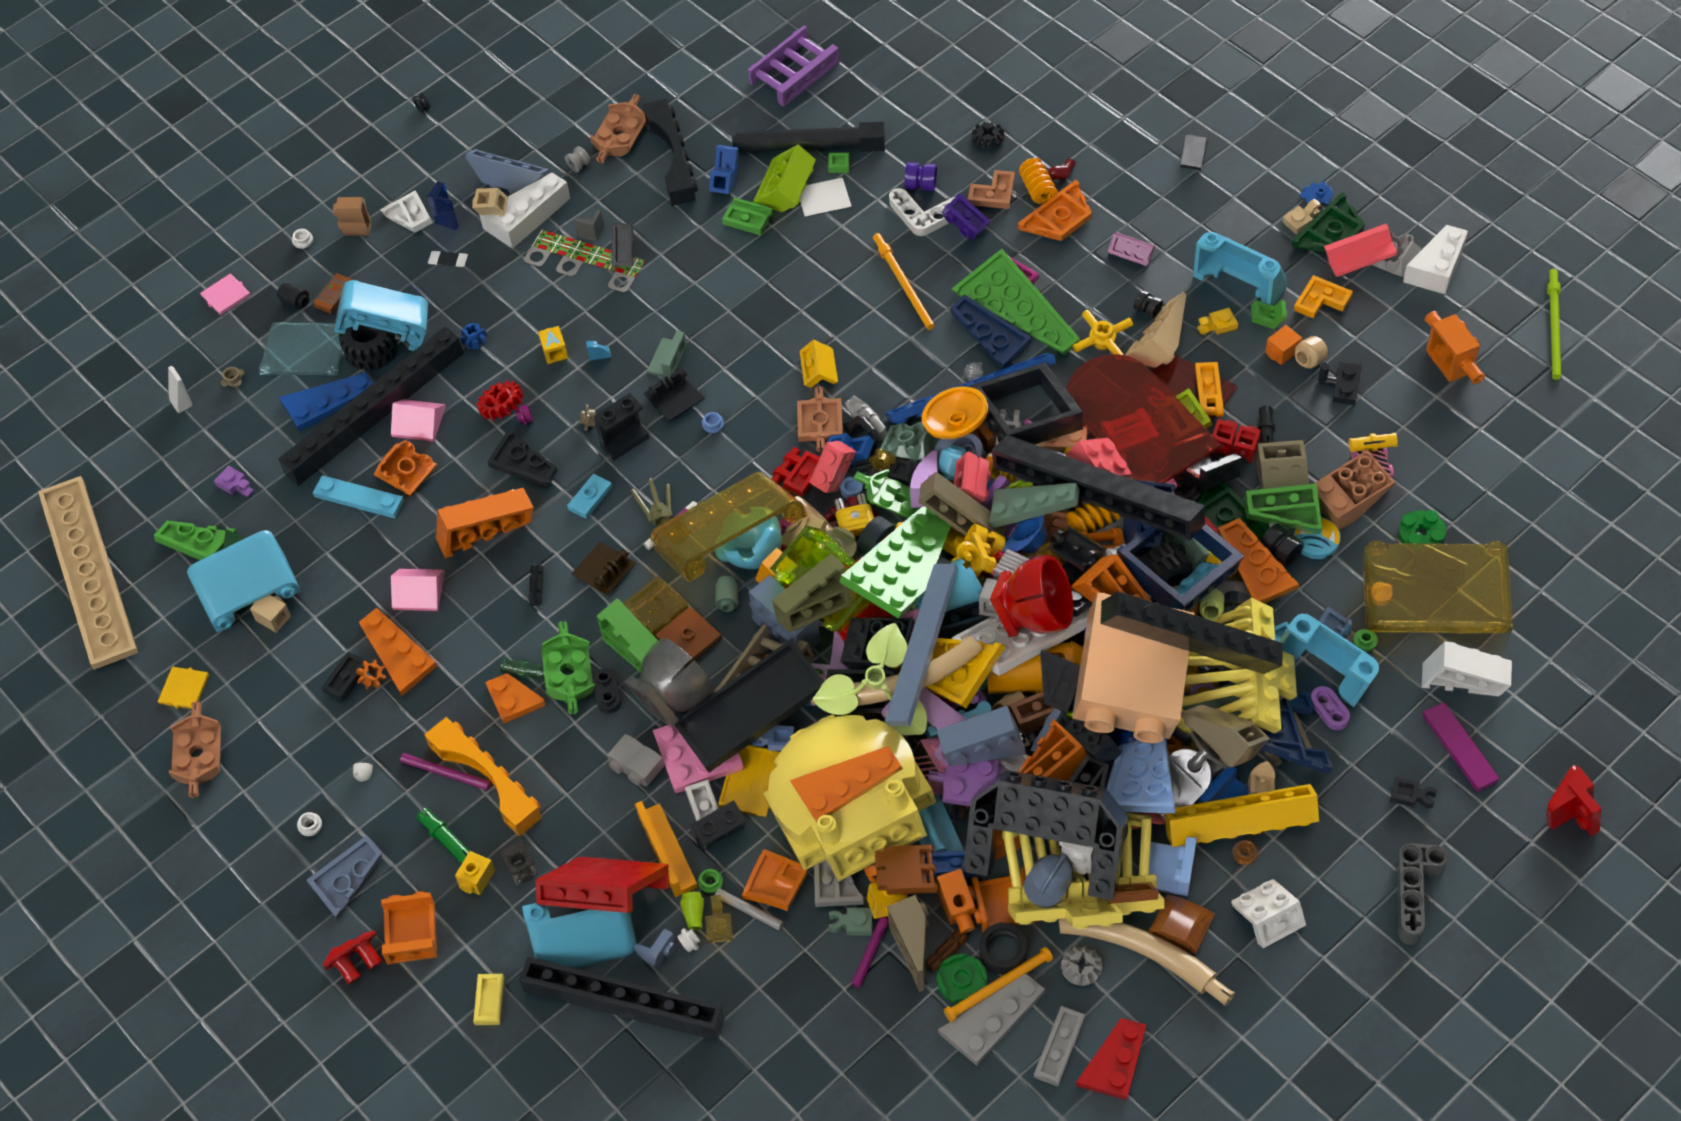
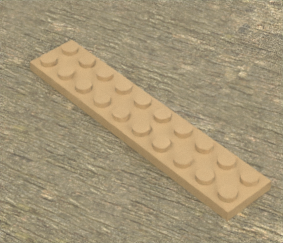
M79 476L38 491L93 670L137 654L136 643L83 478Z

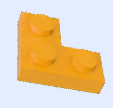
M1313 275L1295 303L1294 311L1314 319L1322 304H1325L1343 312L1352 298L1353 291Z

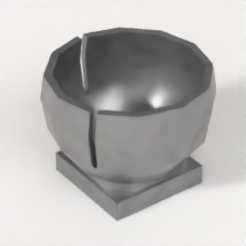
M662 638L652 645L644 656L640 677L636 679L630 676L624 683L652 716L673 727L679 721L675 716L676 713L691 710L715 692V688L708 675L695 660L684 669L683 666L692 657L671 640Z

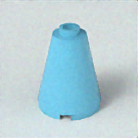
M960 558L951 563L957 565L958 572L945 612L979 601V592L982 590L981 584L970 567L966 569L962 565L965 561ZM923 598L915 604L917 610L920 609Z

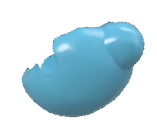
M752 509V515L742 517L736 513L727 520L723 528L722 537L717 540L714 549L716 557L720 561L730 562L743 569L754 570L759 569L761 563L776 548L781 549L782 535L779 521L775 514L767 509Z

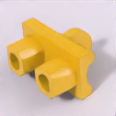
M973 532L970 542H962L956 548L957 557L966 561L968 567L973 570L977 577L981 571L991 573L997 564L995 558L989 556L991 551L990 545L982 542L978 533Z

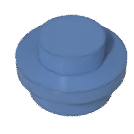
M710 412L704 416L702 427L708 433H717L723 429L724 420L718 413Z

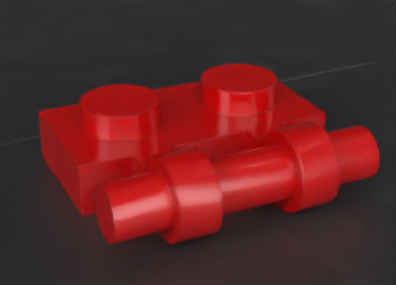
M793 447L783 457L784 461L780 467H776L773 471V477L770 479V482L777 486L780 481L785 480L783 482L784 489L803 497L812 485L809 481L820 457L808 451H805L803 456L800 457L801 451ZM795 465L791 472L788 471L791 466Z

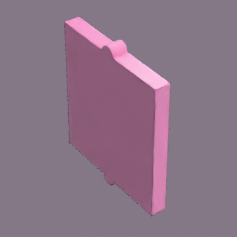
M231 273L200 293L208 302V306L213 307L219 315H222L251 296L250 292L243 286V283L239 282Z

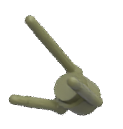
M649 478L648 482L654 500L650 511L634 489H631V493L646 514L648 522L653 523L655 526H662L667 524L671 520L670 518L673 517L670 484H666V505H664L662 502H659L653 479Z

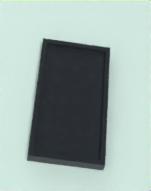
M790 639L679 717V721L674 726L708 773H710L813 700V697L825 681Z

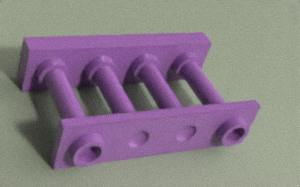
M802 26L748 69L749 84L754 85L761 79L777 90L778 104L784 107L840 62L839 48L832 44L825 50L821 49L808 40L807 27ZM803 46L816 54L817 57L809 61L795 51ZM789 57L803 66V68L798 72H794L782 64V62ZM775 68L790 79L781 84L769 76L768 73Z

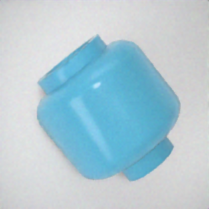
M949 445L948 448H944L941 451L937 469L943 473L944 478L954 480L956 461L966 453L964 448Z

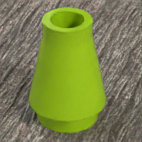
M700 892L682 894V900L679 903L687 924V930L697 931L702 929L704 898H702Z

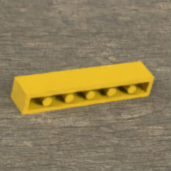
M1311 784L1175 807L1176 813H1164L1166 834L1172 847L1185 846L1187 837L1197 838L1196 843H1210L1217 839H1233L1245 834L1256 835L1263 831L1284 830L1291 826H1307L1311 823L1319 822L1318 797Z

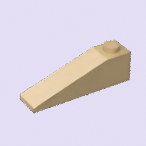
M1185 292L1168 301L1155 317L1156 321L1142 332L1144 336L1140 341L1136 340L1124 356L1125 361L1156 368L1162 363L1166 365L1174 359V352L1179 345L1186 301Z

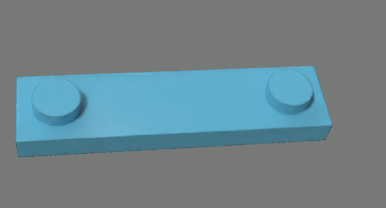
M323 475L313 491L315 498L394 519L404 503L403 496Z

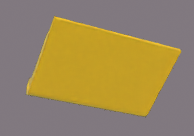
M748 745L738 752L744 770L726 775L718 808L734 800L741 813L767 817L769 805L763 793L769 790L770 773L776 768L774 760H776L780 752Z

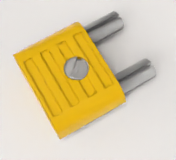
M861 493V496L860 494L857 495L859 505L845 508L841 498H839V502L838 499L835 500L837 508L835 515L838 526L850 531L854 537L860 536L865 526L874 519L871 505L867 504L865 494Z

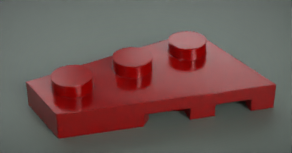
M1121 1018L1077 1080L1076 1086L1127 1100L1144 1039L1146 1024Z

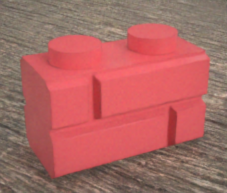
M840 441L827 442L810 478V484L825 493L838 491L856 451Z
M966 452L956 461L954 485L980 504L984 503L989 496V490H987V483L991 477L989 461L982 457L978 458L977 455L971 452Z

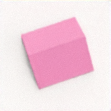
M407 399L393 403L391 436L434 442L446 408L445 404Z
M398 569L391 575L392 609L438 611L445 571Z

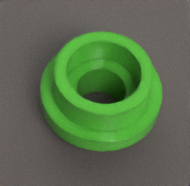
M1362 629L1355 633L1353 643L1364 652H1370L1377 646L1378 638L1373 631Z
M714 869L704 870L698 878L699 888L705 893H715L723 885L722 875ZM709 880L715 881L713 884H706Z

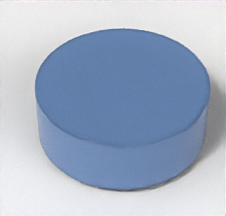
M847 477L840 484L841 495L846 499L851 496L854 498L858 494L863 493V484L854 480V477Z

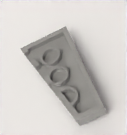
M1025 973L958 1016L954 1022H949L939 1028L938 1034L978 1066L1045 994V989Z

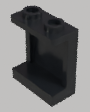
M631 393L594 415L600 446L613 461L649 439V433L641 425L638 413L643 410V407Z
M1204 433L1171 446L1169 466L1205 491L1240 477L1242 457L1236 453L1225 458L1208 447V435Z

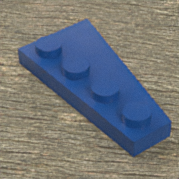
M362 373L281 396L279 399L297 429L301 431L335 414L373 384L367 373Z

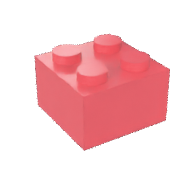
M1109 438L1078 441L1065 455L1126 478L1132 474L1126 462L1116 450L1114 443Z

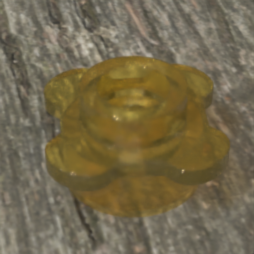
M879 448L876 450V454L870 457L869 460L875 470L884 471L890 469V465L895 463L896 458L894 455H889L884 449Z

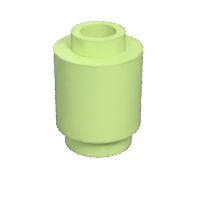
M1214 589L1200 601L1199 610L1205 619L1216 620L1223 614L1224 595L1217 589Z

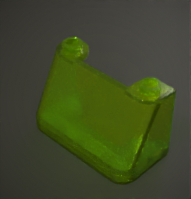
M805 526L770 569L775 573L773 577L782 585H785V583L792 585L830 554L845 566V571L857 562L824 531L816 527ZM849 588L852 605L823 617L825 620L823 624L831 632H841L850 623L851 618H856L872 602Z

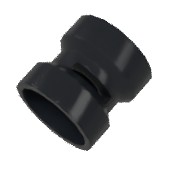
M1142 290L1136 297L1133 308L1139 312H1145L1147 317L1154 319L1161 311L1164 301L1159 297H1152L1150 292Z

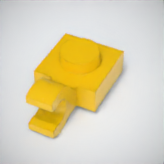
M1230 308L1209 313V317L1199 318L1200 325L1197 326L1200 334H1206L1215 330L1217 335L1236 330L1238 322Z

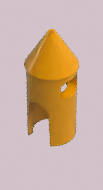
M1072 640L1071 642H1061L1046 650V652L1078 665L1081 664L1083 646ZM1040 654L1000 676L990 671L987 675L988 694L1015 693L1017 691L1037 694L1043 692Z

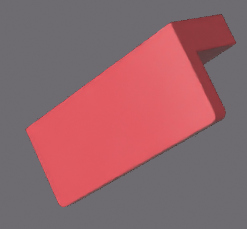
M1387 224L1324 246L1328 263L1336 277L1398 254L1392 242Z

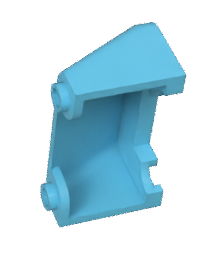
M1215 232L1205 233L1196 243L1193 277L1203 281L1205 276L1209 274H1214V277L1218 278L1222 272L1228 273L1257 287L1255 296L1260 297L1261 302L1273 306L1286 290L1287 278L1276 260Z
M350 280L344 283L341 291L334 332L345 334V330L349 327L357 330L359 325L401 334L400 341H408L409 350L414 351L422 345L426 334L428 302L421 296L398 292L357 280Z
M270 531L255 533L192 564L187 570L189 579L217 633L231 627L235 621L233 612L274 592L278 597L286 599L301 592L284 552Z
M534 903L522 906L535 959L576 969L624 958L635 952L634 945L637 942L631 912L585 910L551 918L550 912L545 905Z

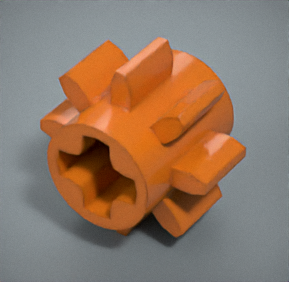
M376 660L369 664L367 661H363L362 667L364 669L358 668L356 671L358 675H361L357 683L366 685V690L373 685L378 689L380 686L379 681L386 679V676L382 674L385 666L380 667L376 664ZM368 672H369L370 674H373V673H374V674H375V677H373L372 675L367 676V673H368Z

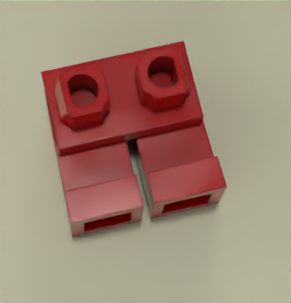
M1218 419L1211 438L1212 450L1217 453H1223L1226 456L1236 453L1242 457L1241 459H1245L1252 464L1256 455L1257 444H1259L1261 430L1250 425L1247 427L1240 425L1239 431L1236 432L1238 428L1237 422Z

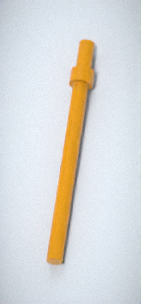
M876 233L873 239L878 246L879 254L882 258L886 259L927 330L933 329L935 326L892 255L893 250L889 244L885 243L881 234Z

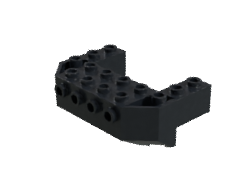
M1005 770L978 789L970 804L963 872L983 876L989 875L994 867L998 830L1094 848L1088 896L1113 901L1118 891L1124 842L1128 835V816L1106 788Z

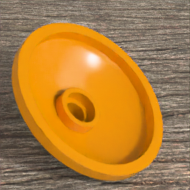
M950 388L937 394L927 403L922 413V423L925 430L936 438H960L970 434L981 425L988 412V403L983 393L975 388Z

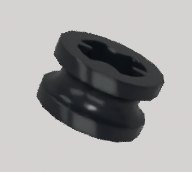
M422 92L419 93L418 97H412L414 105L420 113L424 112L425 108L430 109L429 102Z

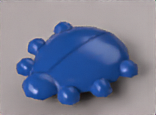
M1325 181L1317 184L1311 182L1310 187L1304 186V191L1300 193V197L1306 199L1305 202L1307 204L1315 199L1319 203L1328 205L1330 203L1329 200L1333 197V191Z

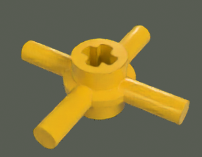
M1085 310L1082 313V317L1092 328L1090 337L1072 345L1073 350L1077 353L1094 345L1100 350L1108 349L1117 361L1122 360L1124 354L1114 341L1117 333L1133 326L1132 320L1128 318L1112 326L1108 321L1098 322L1089 310Z

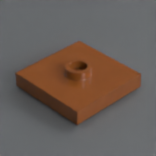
M691 607L655 635L658 641L662 638L671 640L692 657L685 664L686 667L722 639L721 634Z

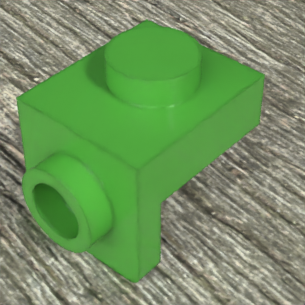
M1255 300L1251 304L1252 322L1276 329L1287 317L1285 301L1280 300L1273 306Z

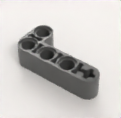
M1406 844L1400 849L1396 863L1398 936L1405 944L1414 945L1421 939L1425 927L1423 876L1437 877L1444 872L1448 861V852L1441 846ZM1405 857L1412 858L1414 862L1405 860ZM1430 859H1436L1440 863H1433ZM1405 880H1411L1415 885H1410ZM1406 903H1411L1416 908H1409L1406 906ZM1409 921H1413L1412 930L1410 926H1408Z

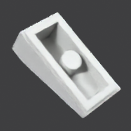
M168 367L169 400L175 410L180 413L192 407L193 403L174 367Z
M708 779L685 787V792L696 821L718 809Z

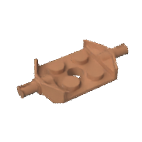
M633 94L628 103L608 105L609 112L594 137L590 135L591 143L597 151H600L596 157L597 162L603 164L607 156L621 157L629 153L647 122L646 114L637 107L641 100L638 94Z
M198 701L191 703L192 712L190 716L172 725L170 728L173 732L172 771L169 770V774L176 781L189 785L188 797L194 798V796L197 798L199 796V785L213 780L220 772L221 725L218 720L201 715L202 703ZM198 749L203 750L200 756L192 757L194 751Z

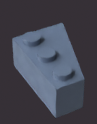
M1008 706L937 730L943 755L949 766L1026 755L1020 731Z

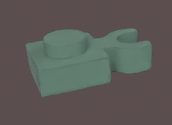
M847 908V915H842L838 911L829 912L830 919H837L839 921L837 924H829L830 932L836 933L846 929L847 935L872 936L873 915L870 908Z

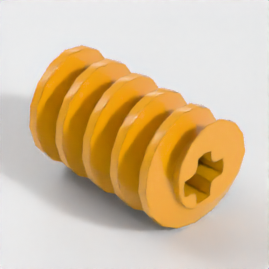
M1030 158L1021 164L1019 175L1022 177V181L1025 183V187L1035 203L1044 204L1058 193L1040 158Z
M1086 503L1083 505V508L1078 507L1075 509V512L1070 511L1067 513L1066 518L1068 526H1072L1080 532H1087V528H1089L1094 533L1096 532L1095 524L1102 529L1104 528L1103 520L1110 525L1112 524L1111 516L1118 521L1120 520V515Z

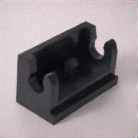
M1069 526L1067 529L1058 530L1056 534L1060 536V539L1056 542H1051L1048 547L1049 550L1083 572L1088 571L1098 560L1104 557L1107 550L1072 526Z

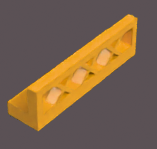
M642 801L635 803L639 820L659 863L669 865V885L674 896L678 897L698 888L697 882L660 803L645 809Z

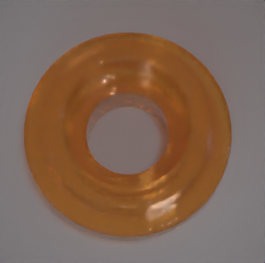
M1242 840L1234 845L1232 855L1239 864L1249 865L1257 859L1258 850L1251 841ZM1241 852H1248L1249 856H1243Z

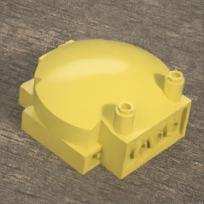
M832 714L791 735V740L781 750L776 760H774L776 768L770 773L769 790L763 794L804 871L827 860L839 882L874 864L875 852L884 851V846H908L927 836L919 811L936 803L933 791L915 762L913 753L904 737L893 727L880 720L866 721L863 716L859 715L835 717ZM889 746L903 769L832 815H822L816 823L790 780Z

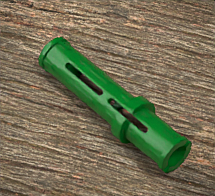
M429 808L421 810L417 814L416 819L429 830V835L432 838H436L462 864L470 851L447 828V824L443 820H439Z

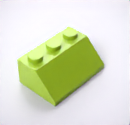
M796 145L774 157L753 203L767 206L780 212L795 208L800 202L801 192L807 186L806 181L813 172V165L816 159L800 145Z

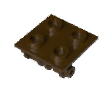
M599 542L571 574L608 596L636 563L628 558L629 553L626 550L615 551L604 543Z

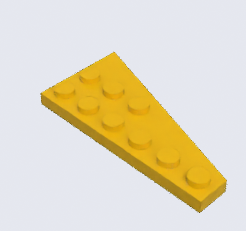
M937 638L930 661L948 652L962 641ZM977 641L984 648L978 655L952 674L925 688L967 708L1006 647L1002 643L984 644L981 641ZM902 665L890 668L889 670H896L900 674Z

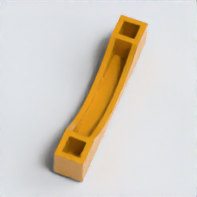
M445 717L424 734L428 746L443 761L467 765L487 777L498 791L500 812L504 822L520 837L542 819L539 808H541L540 804L534 797L528 798L524 794L525 790L517 781L513 783L509 779L508 772L502 766L498 768L494 764L495 761L487 751L482 752L473 737L467 738L463 734L464 730L456 721L452 723Z

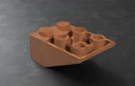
M1366 450L1313 484H1317L1320 511L1340 531L1362 516L1395 485V481L1372 454Z

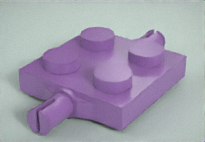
M988 760L956 766H949L948 764L944 773L929 770L928 781L943 783L942 802L970 806L971 799L978 789L998 776L999 760Z

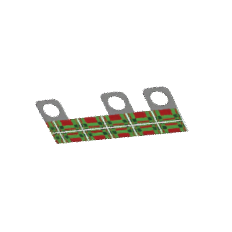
M541 230L524 258L526 263L542 266L551 252L562 255L563 258L556 267V271L568 276H574L583 262L615 271L608 283V287L621 292L629 289L645 260L634 257V266H612V250L545 230ZM533 252H541L543 259L533 262L530 259V255ZM567 261H572L576 266L574 270L566 272L562 269V265ZM618 277H624L628 283L626 286L619 288L614 285V281Z

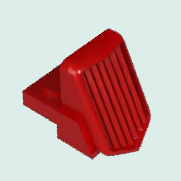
M1573 765L1570 767L1548 802L1546 808L1547 824L1550 829H1555L1575 817L1578 826L1593 836L1600 832L1601 807L1593 799V782L1579 766Z

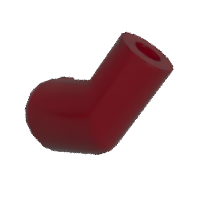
M1067 159L1063 166H1053L1047 171L1051 179L1064 180L1069 177L1076 163L1072 159Z

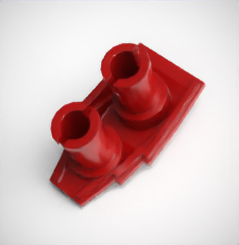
M375 930L366 932L356 939L348 940L339 947L332 948L322 964L324 969L329 970L332 967H337L349 985L361 977V974L349 959L350 955L354 952L359 953L369 970L378 966L383 960L371 945V939L376 936Z

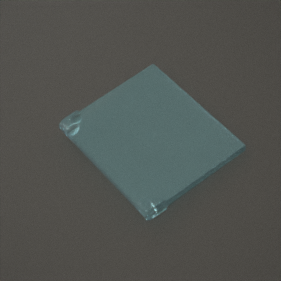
M272 322L263 360L260 365V374L338 375L343 350L339 342V333L334 332L335 323Z

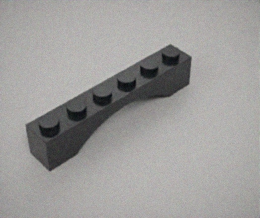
M667 98L644 103L650 132L662 139L673 153L672 165L665 176L671 205L696 201L695 192L698 191L696 179H691L694 176L691 164L687 165V162H689L687 150L682 149L685 145L683 136L678 135L680 132L678 120L674 121L673 119L676 118L674 107L669 106Z

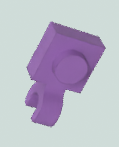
M230 466L214 480L217 487L231 495L238 491L244 496L249 497L254 492L249 487L250 482L247 481L245 475Z

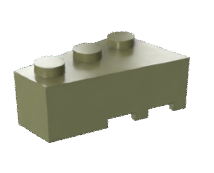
M832 554L822 560L772 600L776 620L788 632H792L851 606L849 588L840 583L841 575L846 572L845 566Z

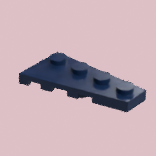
M965 294L950 307L951 314L1002 369L1006 368L1031 344L1030 336Z

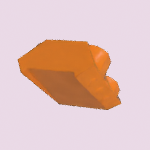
M402 441L395 444L380 461L373 475L411 496L433 472L437 463L433 462L432 458L428 455L417 453L414 445L409 441Z

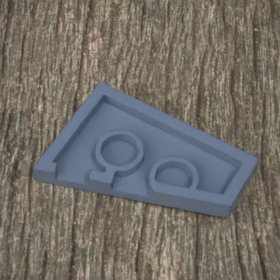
M366 835L306 881L334 917L338 919L382 858V853Z

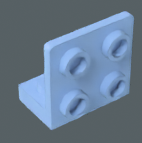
M1187 837L1185 846L1180 845V847L1151 842L1149 875L1155 874L1157 876L1156 889L1158 892L1188 897L1197 838Z

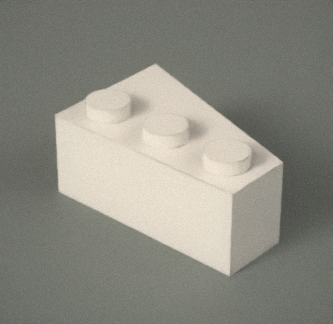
M1446 225L1406 265L1403 282L1446 294L1464 249L1468 231Z
M1445 641L1423 662L1422 688H1430L1431 684L1445 686L1447 691H1453V687L1468 689V693L1500 696L1511 686L1512 661L1498 655L1480 652L1478 649H1470L1457 645L1454 642Z

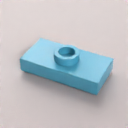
M593 473L567 505L568 510L587 519L612 489V483Z

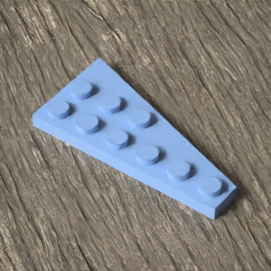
M1124 730L1119 746L1123 752L1115 759L1106 789L1124 812L1176 813L1166 738L1160 743H1145L1135 739L1133 731Z

